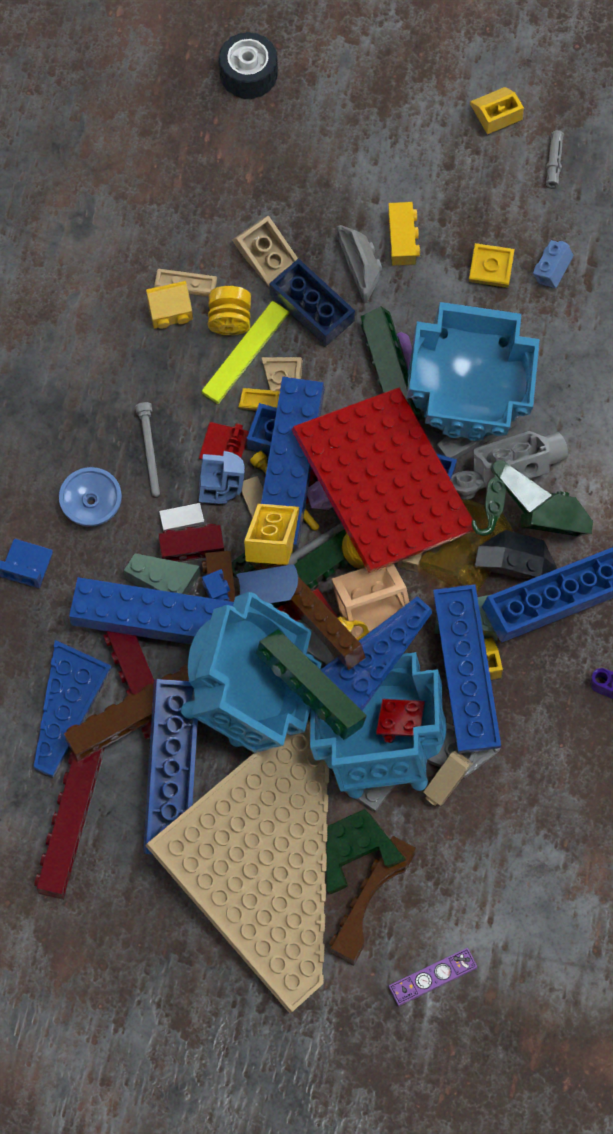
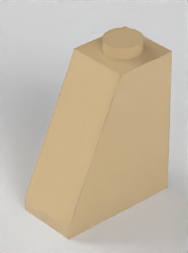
M457 750L452 752L423 792L427 795L426 800L435 806L437 803L440 806L443 805L474 763L461 753L458 754Z

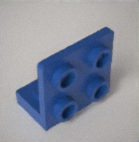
M14 539L6 561L0 560V577L40 589L53 551Z

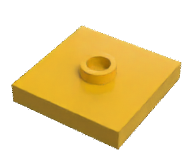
M475 243L469 282L509 288L515 249Z

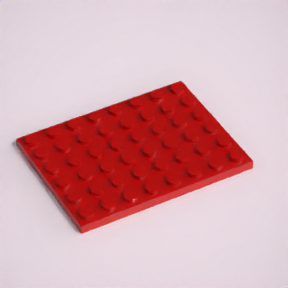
M400 387L293 426L292 432L368 573L474 532L472 517Z

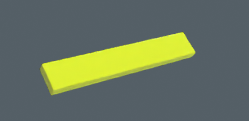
M272 301L203 388L202 394L219 404L289 315V311Z

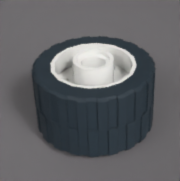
M251 32L238 33L224 42L219 51V73L222 85L234 96L243 99H254L268 93L274 87L278 78V58L273 43L267 37Z

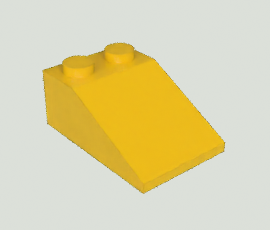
M269 504L257 505L244 540L246 562L288 565L293 549L299 507Z

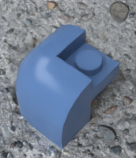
M224 451L223 456L203 454L199 479V502L222 504L240 495L244 480V463L238 455Z

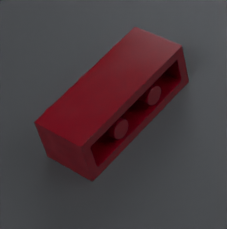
M207 524L201 528L187 527L181 531L166 530L159 534L162 559L183 562L206 558L205 553L224 551L221 525Z

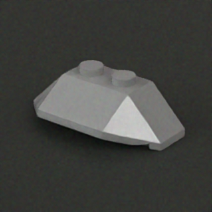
M339 225L337 226V238L363 303H366L380 279V271H382L380 260L375 259L374 245L372 242H368L364 234Z

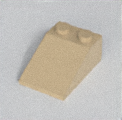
M269 216L263 217L232 239L242 256L268 287L270 282L298 259Z

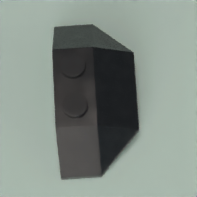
M508 530L500 532L478 546L474 567L525 581L557 569L544 540Z

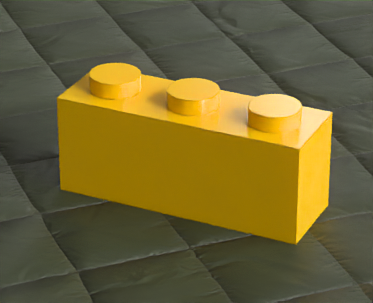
M413 202L389 203L388 217L392 266L416 265V257H420V247L415 243V239H419L418 227H414V221H417V209H413Z

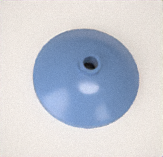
M95 467L82 468L70 474L63 482L59 492V502L63 513L72 522L82 526H97L109 521L117 513L122 499L120 485L115 477L109 472ZM90 500L95 501L92 505L88 504Z

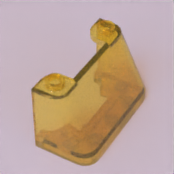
M462 499L470 516L476 521L477 527L485 529L488 525V519L484 505ZM501 513L491 534L481 536L472 532L444 543L437 554L432 551L424 554L419 565L424 571L452 587L475 584L478 593L491 571L474 567L477 547L504 530L513 532L512 527L504 514Z

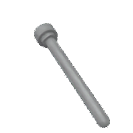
M143 402L137 404L135 408L136 414L142 421L151 492L154 497H158L160 490L149 419L153 413L152 404Z
M342 523L294 553H291L288 565H294L298 559L344 530Z

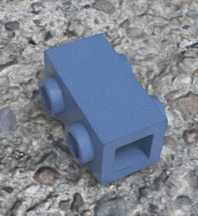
M551 240L544 249L543 256L539 263L536 264L533 272L539 284L557 288L574 256L567 243Z

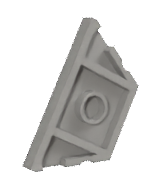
M446 723V736L443 746L437 755L427 759L428 763L441 768L449 755L457 750L454 726ZM500 748L461 753L474 763L463 778L468 777L497 754Z

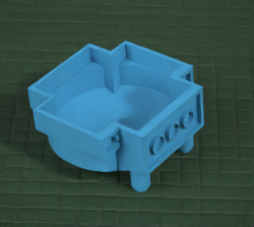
M440 302L434 324L417 321L414 330L412 356L408 369L407 398H412L415 406L424 410L426 424L437 427L443 431V434L451 438L466 437L472 441L484 440L485 436L492 434L495 436L507 435L511 422L515 421L519 416L530 415L534 403L540 339L519 336L521 314Z
M251 592L236 596L233 606L224 605L213 609L211 619L198 630L190 648L188 676L189 682L194 688L195 700L183 704L181 708L182 715L187 719H198L227 736L233 746H244L254 753L283 746L286 733L294 735L305 732L311 707L306 705L302 698L294 691L290 690L288 685L280 677L276 676L265 662L259 659L256 652L259 642L279 629L320 669L322 663L314 659L312 655L306 654L312 631L306 628L303 623L293 620L287 613L277 610L272 604L261 600L256 594Z
M416 652L404 653L363 709V712L367 715L363 727L346 740L335 734L332 728L324 720H321L311 708L310 748L315 760H324L328 768L333 769L341 792L347 791L350 797L357 799L363 795L366 788L411 783L412 788L417 791L426 788L428 784L426 777L427 759L437 755L443 746L446 736V719L442 709V682L438 669L420 672V664ZM382 699L425 701L422 723L419 727H413L414 736L395 735V739L391 743H387L382 735L376 734Z

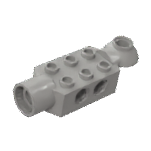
M527 431L474 448V471L457 472L452 475L451 481L462 499H471L479 489L487 487L488 481L493 478L494 475L491 472V464L493 462L503 460L530 479L548 473L549 465L566 460L568 458L567 444L559 432L542 436Z

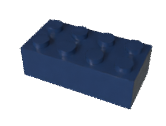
M299 258L269 283L270 295L325 346L355 321V310Z

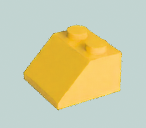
M186 281L146 289L148 308L154 329L167 328L177 323L185 324L193 320Z

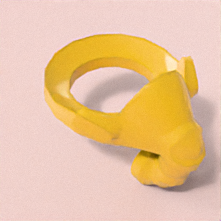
M345 616L338 617V620L350 632L354 626L363 628L362 634L356 638L358 641L369 633L368 626L364 622L357 620L347 621Z

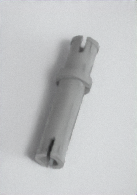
M558 130L551 132L549 162L546 164V186L550 188H556L559 185V174L562 170L560 161L564 133Z

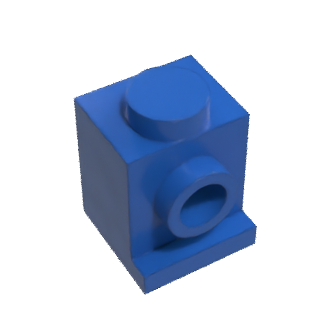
M222 569L202 577L203 586L209 598L224 601L230 600L228 597L230 588L227 581L224 580Z

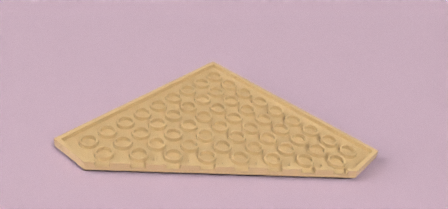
M307 721L305 732L294 735L286 733L283 746L252 754L145 845L289 1013H292L323 985L324 976L322 975V966L324 962L323 932H325L324 902L326 901L325 872L328 827L326 818L328 812L327 784L329 783V768L324 760H315L310 748L309 721Z

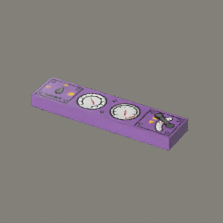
M466 948L389 985V989L399 1007L476 970L478 967L469 949Z

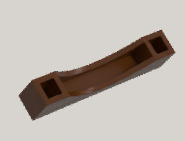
M392 836L391 840L404 855L406 861L390 868L385 866L382 856L380 860L376 859L371 867L373 873L370 878L366 877L360 887L363 890L359 897H354L350 905L352 911L349 916L345 915L340 923L341 931L338 935L334 934L329 943L332 946L331 954L353 966L364 948L363 918L369 901L385 882L406 872L416 853V847L395 836Z

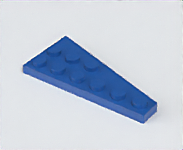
M417 596L359 640L366 657L364 660L348 670L338 658H335L323 667L321 671L363 711L432 614L431 608Z
M57 640L54 642L50 676L48 678L39 741L34 761L35 770L54 778L70 748L65 740L64 733L67 732L66 730L76 724L80 725L84 722L112 669L111 665Z

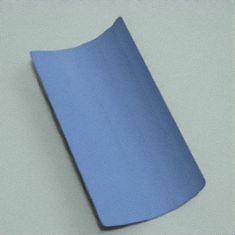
M293 564L237 574L240 583V595L251 592L268 603L290 600L298 585L297 570Z

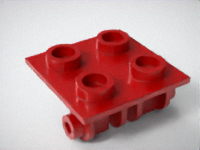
M209 422L199 459L202 460L203 454L223 456L224 451L232 452L242 458L249 431L243 430V425L235 424V426L230 427Z
M382 699L376 734L382 735L387 743H391L395 739V735L414 736L413 727H419L422 723L425 701Z

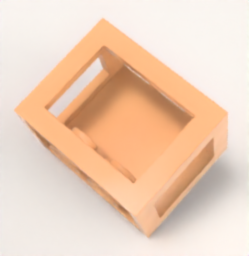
M394 564L368 573L365 567L331 579L341 617L345 616L347 621L357 620L364 622L368 626L369 633L409 603L407 588ZM354 626L351 634L357 638L362 634L363 628Z

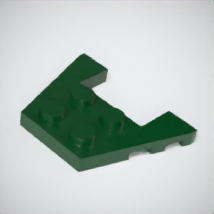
M366 809L327 827V891L330 894L348 887L342 869L343 865L380 849L385 866L388 868L406 861L404 855L397 849L396 845L389 839L384 830Z

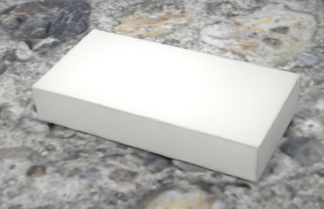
M200 503L159 511L163 531L179 530L204 524Z

